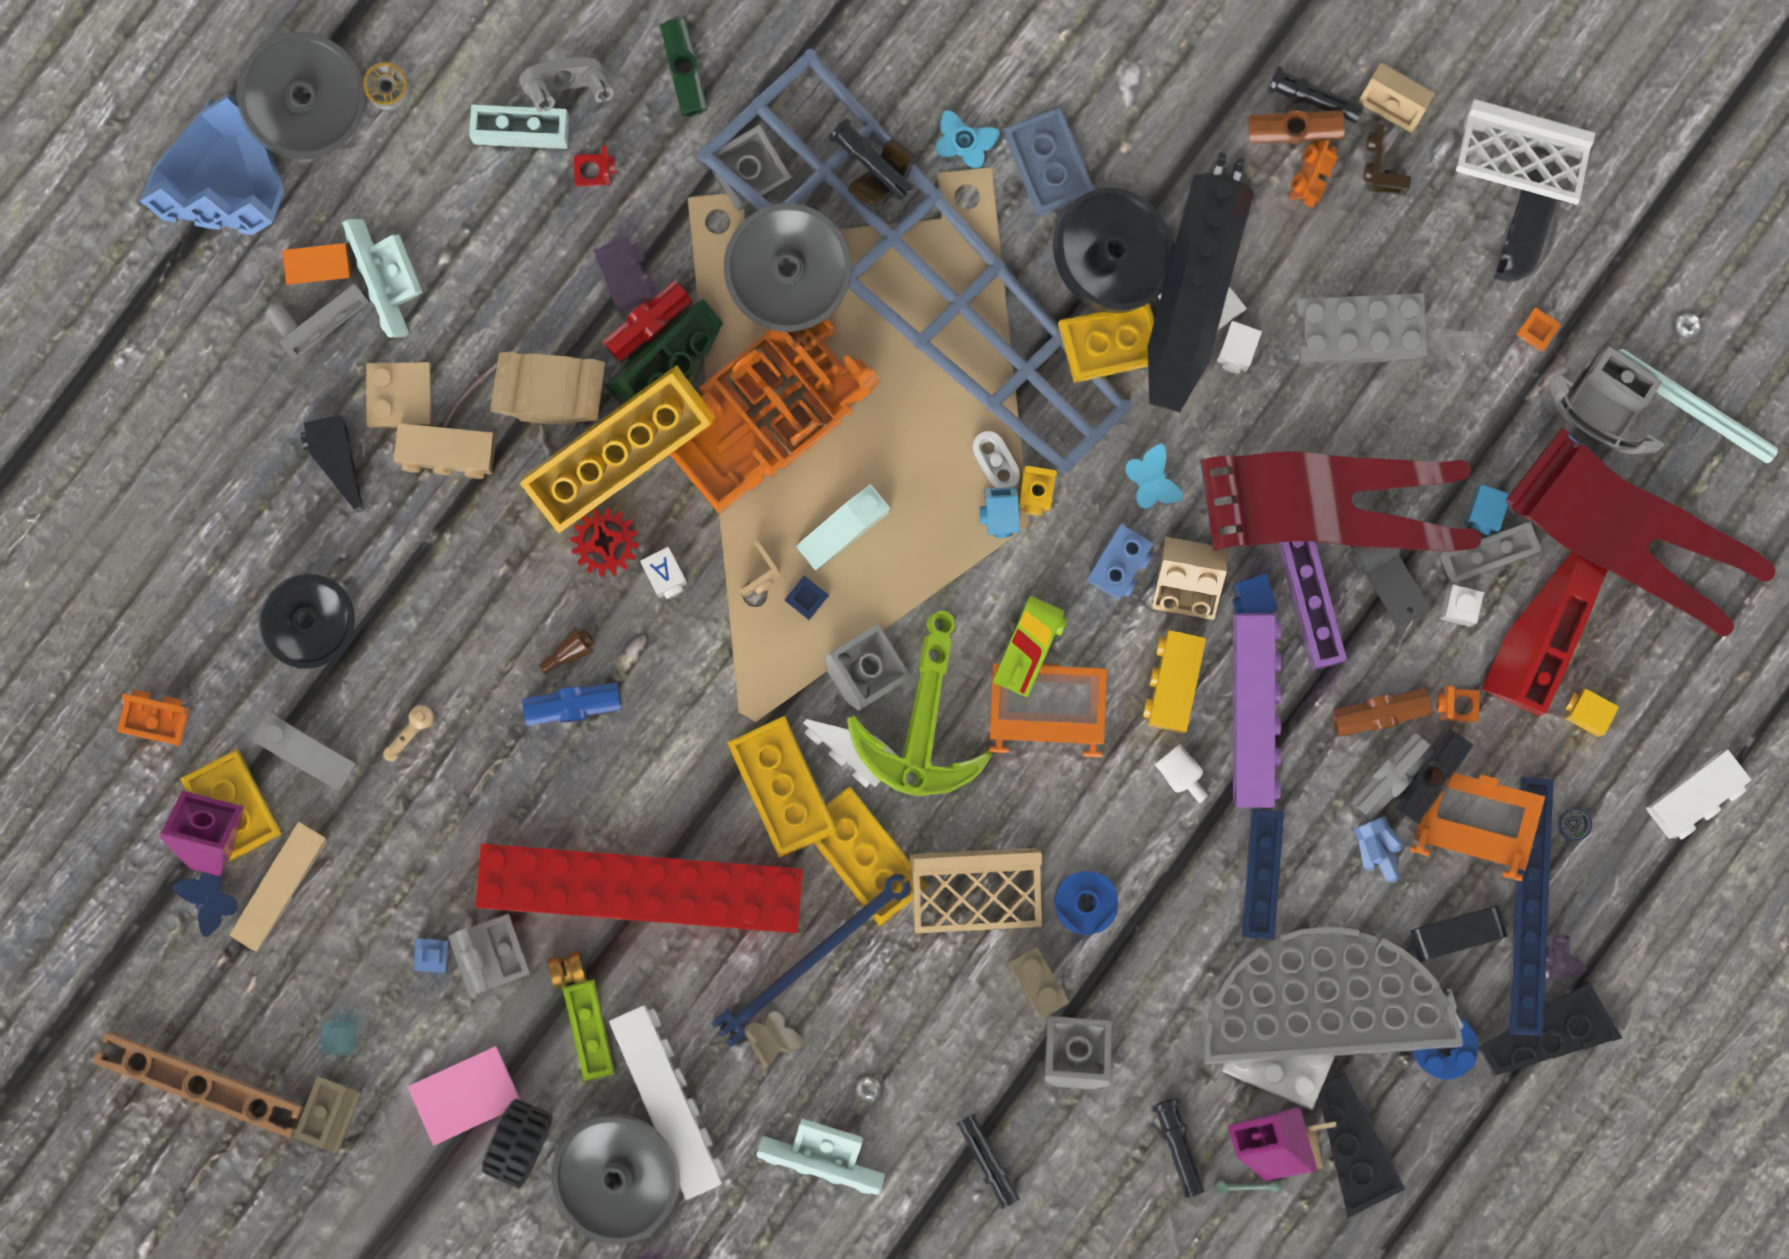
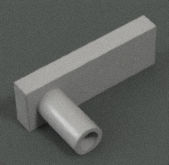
M353 284L300 326L281 303H276L269 307L266 311V316L284 337L279 341L281 346L293 360H296L369 302L357 286Z

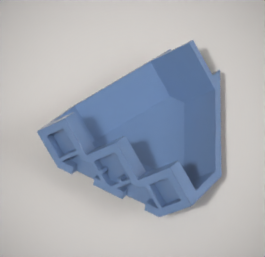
M228 94L216 102L210 99L152 168L140 201L163 221L176 223L177 219L194 221L195 226L220 230L221 226L238 228L240 234L253 235L273 223L284 188L271 151L261 145L251 135L240 116L237 101Z

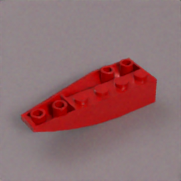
M1571 552L1507 631L1481 690L1538 717L1545 715L1588 621L1607 570Z

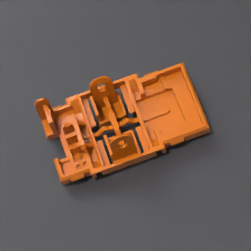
M828 318L813 327L799 331L784 332L770 329L699 387V391L702 394L700 397L714 414L715 418L710 426L669 455L719 515L741 498L747 490L750 492L764 480L763 477L770 475L773 479L777 476L776 472L780 468L784 470L837 427L842 422L841 418L845 415L849 417L853 413L851 407L854 405V402L859 403L872 392L871 389H874L881 383L878 380L876 371L872 367H867L860 358L853 361L849 355H846L843 358L844 366L826 345L825 341L837 332L835 326ZM760 348L763 349L787 379L793 375L798 379L795 384L788 387L779 396L775 391L783 385V379L763 352L758 351ZM729 373H731V381L753 407H757L767 398L771 401L752 419L746 414L751 408L726 380L725 377ZM804 386L807 391L802 394V397L826 425L822 427V423L802 399L796 401L788 409L783 401L791 393ZM775 407L781 414L770 423V427L791 452L790 455L765 425L760 429L755 425Z

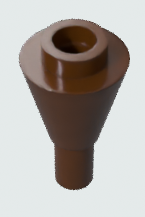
M574 627L554 651V654L539 664L540 669L544 674H548L560 664H565L593 653L592 645L595 642L586 629L579 630L577 627Z

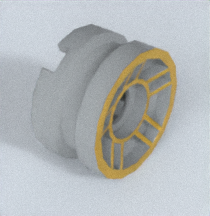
M389 62L379 63L372 66L366 72L363 79V89L369 101L376 108L384 111H394L401 108L400 106L408 100L410 84L404 72L397 65ZM385 81L392 85V89L388 92L381 90L385 85Z

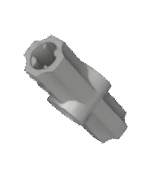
M1416 733L1413 734L1393 757H1388L1371 775L1372 779L1349 802L1350 805L1367 821H1371L1392 798L1395 799L1414 779L1412 776L1435 752L1431 745Z

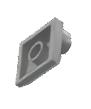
M760 125L727 143L714 154L762 197L792 180V177ZM712 170L737 211L751 204Z
M876 624L825 656L826 669L845 701L858 711L912 678L879 624Z
M1048 1016L1044 1067L1045 1081L1057 1087L1098 1089L1109 1086L1112 1021Z

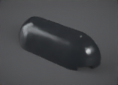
M1546 167V169L1549 171V173H1550V174L1552 175V177H1553L1554 174L1551 172L1550 169H1548V168ZM1537 169L1527 173L1531 181L1540 183L1545 180ZM1526 190L1521 191L1494 279L1504 282L1519 281L1527 277L1535 269L1558 199Z

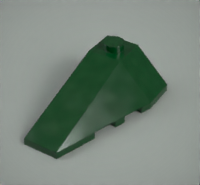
M701 299L628 361L604 386L618 403L622 405L676 365L690 384L694 383L698 375L696 372L704 356L708 355L723 325L722 320L707 302Z

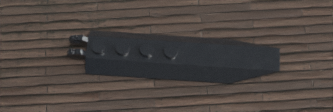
M1220 152L1213 173L1196 174L1193 176L1147 346L1149 404L1178 413L1181 412L1209 364L1254 191L1240 181L1245 159L1238 158L1235 161L1232 179L1223 177L1221 172L1227 158L1226 154Z

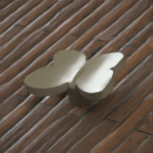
M776 1011L770 1012L763 1018V1025L753 1022L745 1027V1033L750 1040L751 1048L765 1068L772 1064L776 1052H779V1050L782 1052H795L805 1045L804 1040L798 1033L791 1028H784V1017Z

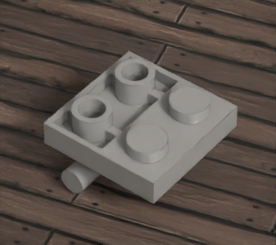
M510 914L448 935L469 996L531 974Z

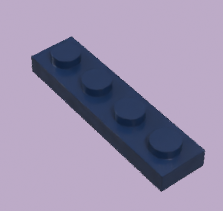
M1251 809L1241 937L1275 940L1284 812Z

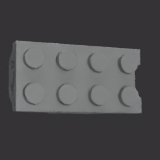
M1424 293L1305 298L1296 300V316L1303 317L1305 345L1298 348L1299 364L1371 363L1427 357Z

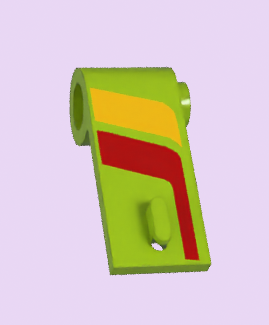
M1030 595L992 683L1028 698L1055 634L1061 636L1068 622V618L1063 617L1065 610Z

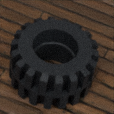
M515 1098L506 1108L483 1159L482 1173L517 1189L523 1186L548 1136L552 1125V1114Z

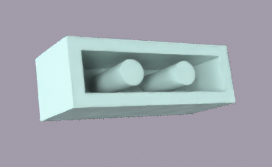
M471 105L469 136L474 145L568 149L569 116L566 109L552 108L549 111H545L543 108V112H539L536 108Z

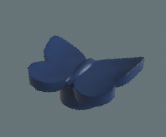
M202 872L199 880L188 878L175 883L172 888L178 896L195 904V908L199 909V929L202 936L208 937L221 925L222 916H231L237 912L238 903L233 896L224 894L220 890L222 886L221 876Z

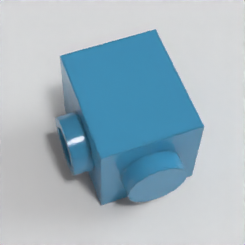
M1016 487L984 489L985 505L979 506L980 525H986L988 535L994 534V537L1007 538L1011 537L1013 533H1020L1019 504Z

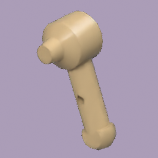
M419 705L411 709L409 713L410 722L389 747H385L383 751L385 760L389 762L395 761L398 758V754L420 729L424 730L432 726L435 716L431 708Z

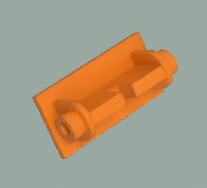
M1328 140L1312 142L1306 148L1303 154L1304 162L1299 173L1292 180V190L1288 199H1304L1302 203L1311 208H1314L1315 203L1320 202L1327 183L1319 179L1318 176L1321 174L1326 178L1330 177L1338 159L1336 155L1338 150L1329 146Z

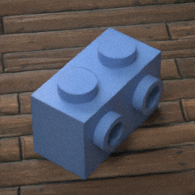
M1121 524L1086 582L1118 601L1123 594L1129 597L1138 582L1133 578L1139 567L1145 570L1154 556V553L1150 552L1153 543Z

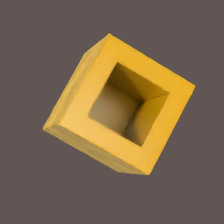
M1583 689L1578 694L1573 692L1564 708L1568 710L1564 719L1599 737L1605 735L1619 707L1588 689Z

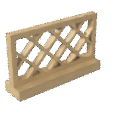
M1037 848L910 854L914 933L1042 927L1040 876L1042 852ZM1032 870L1033 883L1023 892L1012 880L1020 871ZM1007 871H1013L1008 877L1002 873ZM989 872H997L1005 879L993 893L980 883ZM970 873L981 874L977 878H974ZM949 874L945 880L939 876ZM957 874H966L973 882L959 895L948 883ZM933 875L941 882L929 897L920 890V876ZM1008 884L1021 894L1009 909L996 898ZM978 885L989 895V898L976 910L965 898ZM946 887L957 897V900L944 912L933 900ZM1032 891H1033V900L1028 897V895H1029ZM920 895L926 899L922 905H920ZM1026 899L1034 906V919L1020 920L1012 912ZM994 900L1006 912L997 921L989 922L981 913ZM961 902L974 912L966 923H956L949 916ZM929 904L942 914L933 925H921V913ZM1009 916L1015 919L1011 921H1005ZM979 917L983 922L974 921ZM947 918L952 924L942 923Z

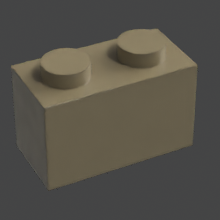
M1033 947L1008 962L1040 1019L1069 1003L1038 947Z

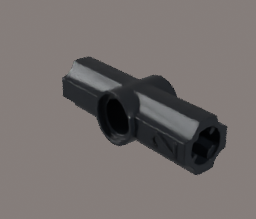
M1450 729L1428 762L1421 766L1419 775L1396 809L1420 824L1442 791L1449 787L1452 776L1474 745ZM1433 769H1440L1443 773L1442 780L1436 785L1428 784V773Z

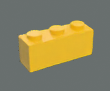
M1171 630L1166 632L1165 637H1159L1156 655L1161 656L1159 668L1153 667L1149 686L1155 688L1152 699L1147 698L1144 706L1143 717L1148 718L1146 726L1183 734L1187 732L1206 638Z

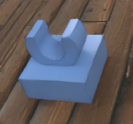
M416 938L413 971L447 973L450 941Z

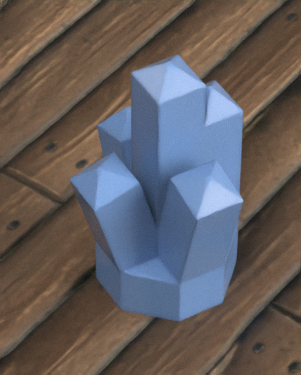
M1380 817L1354 828L1359 841L1363 868L1372 871L1379 865L1386 882L1395 883L1401 876L1397 868L1399 861L1395 852L1401 850L1403 842L1390 828L1386 817Z

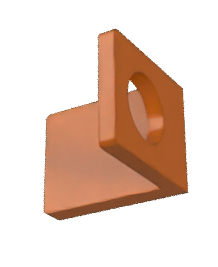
M1455 686L1442 688L1441 694L1438 693L1436 699V711L1440 713V720L1478 722L1480 691L1455 689ZM1460 696H1465L1472 702V709L1466 715L1457 713L1454 708V702Z

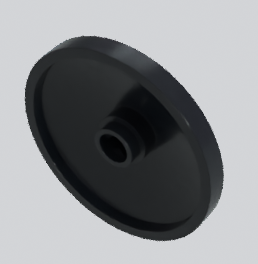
M1100 188L1085 193L1066 208L1055 228L1053 254L1057 270L1063 282L1079 300L1100 311L1126 313L1144 307L1163 291L1174 250V243L1167 223L1150 202L1128 190Z

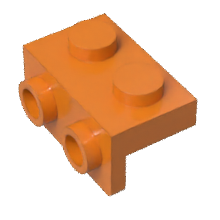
M135 689L132 690L131 695L122 693L121 700H124L117 732L182 746L191 710L182 707L183 700L164 696L163 702L151 700L152 693Z

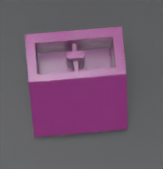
M1300 1107L1252 1116L1228 1125L1236 1157L1265 1181L1318 1170Z

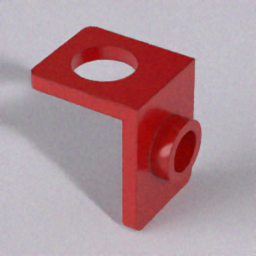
M602 145V154L575 155L573 157L576 187L611 185V175L616 174L615 155L609 154L607 145ZM586 162H594L599 167V173L593 179H586L581 175V167Z

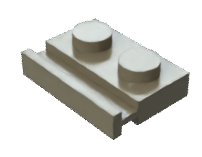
M317 1076L293 1137L325 1148L333 1153H339L362 1092L322 1076Z

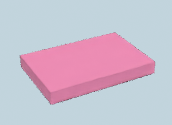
M497 1046L407 1086L433 1146L504 1114L508 1105L515 1098L520 1099Z

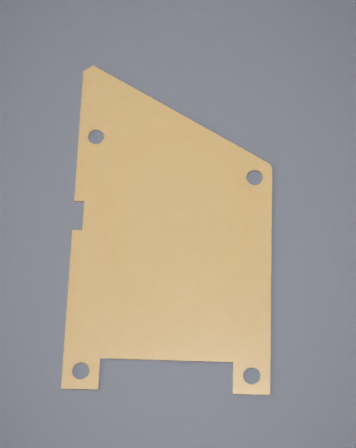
M992 167L938 172V186L944 198L996 256L1002 259ZM963 185H971L979 192L980 200L971 209L961 208L955 201V193ZM727 194L688 197L698 302L704 299L723 322L708 355L704 356L706 382L770 330L745 316L732 300L726 286L724 277L726 249L733 233L745 220L744 208L737 211ZM722 210L728 214L730 226L724 233L714 234L707 229L705 219L711 211ZM943 214L942 219L918 221L901 237L959 295L989 267ZM898 223L887 224V225L892 229V228H894ZM871 226L839 229L849 247L852 267L883 238ZM893 247L858 278L860 282L919 333L950 305ZM997 276L969 305L1011 345L1004 282ZM849 288L842 303L828 317L837 332L827 339L825 343L844 366L843 358L846 355H849L853 361L860 358L867 367H872L876 371L878 380L881 383L874 389H871L872 392L859 403L854 402V405L851 407L853 413L849 417L845 415L841 418L842 422L793 463L784 470L780 468L776 472L777 476L773 479L770 475L763 477L764 480L750 492L747 490L741 498L719 515L739 713L754 722L762 719L827 672L825 660L827 654L876 624H879L884 631L1019 534L1013 533L1011 537L997 538L994 537V534L988 535L986 525H980L979 506L985 505L984 489H992L993 487L974 457L972 446L975 438L980 433L986 431L997 433L1016 462L1021 478V471L1024 468L1021 437L994 413L989 412L979 400L921 350L916 349L912 342ZM960 313L930 341L991 395L1014 375L1013 365ZM760 348L758 350L763 352L781 374L783 385L775 391L778 396L798 381L795 375L787 379L763 349ZM729 373L725 378L751 408L746 414L752 419L771 401L767 398L757 407H753L731 381V373ZM804 386L791 393L783 401L788 409L796 401L802 399L822 423V427L826 425L802 397V394L807 391ZM1015 390L1002 404L1019 418ZM775 407L755 425L758 429L765 425L790 455L791 452L770 427V423L781 414ZM985 443L982 446V450L986 454H991L994 451V446L991 443ZM1001 470L998 473L1000 481L1005 482L1009 480L1010 474L1006 470ZM1020 478L1018 484L1015 486L1017 494L1019 492ZM871 484L890 507V514L815 571L796 548V545L846 502ZM1019 508L1021 532L1029 522V515L1024 513L1023 508ZM758 540L779 570L780 575L771 580L774 585L767 590L768 597L766 602L759 607H751L743 600L740 590L771 570L754 546V542ZM803 576H806L829 595L810 621L784 601Z

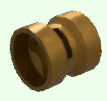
M579 950L570 952L564 958L558 956L547 958L551 980L555 989L565 987L568 982L581 983L587 981Z

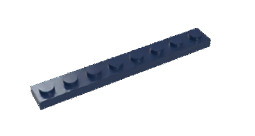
M1520 778L1519 790L1545 796L1546 798L1526 871L1518 869L1517 874L1523 875L1522 882L1515 880L1509 1034L1543 1036L1554 779ZM1522 807L1518 809L1517 837L1525 808Z

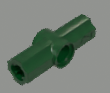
M686 18L667 20L659 26L681 116L692 117L701 115L703 112L708 111ZM681 62H688L692 65L691 70L683 74L677 72L675 68Z

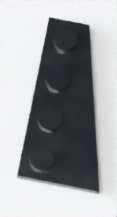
M1586 982L1544 1007L1543 1036L1509 1034V1029L1478 1046V1049L1493 1074L1499 1075L1548 1059L1561 1057L1565 1054L1595 1047L1606 1042L1622 1039V1036L1590 982Z
M1346 1072L1323 1083L1318 1096L1325 1123L1336 1122V1127L1326 1129L1347 1218L1405 1190V1186Z

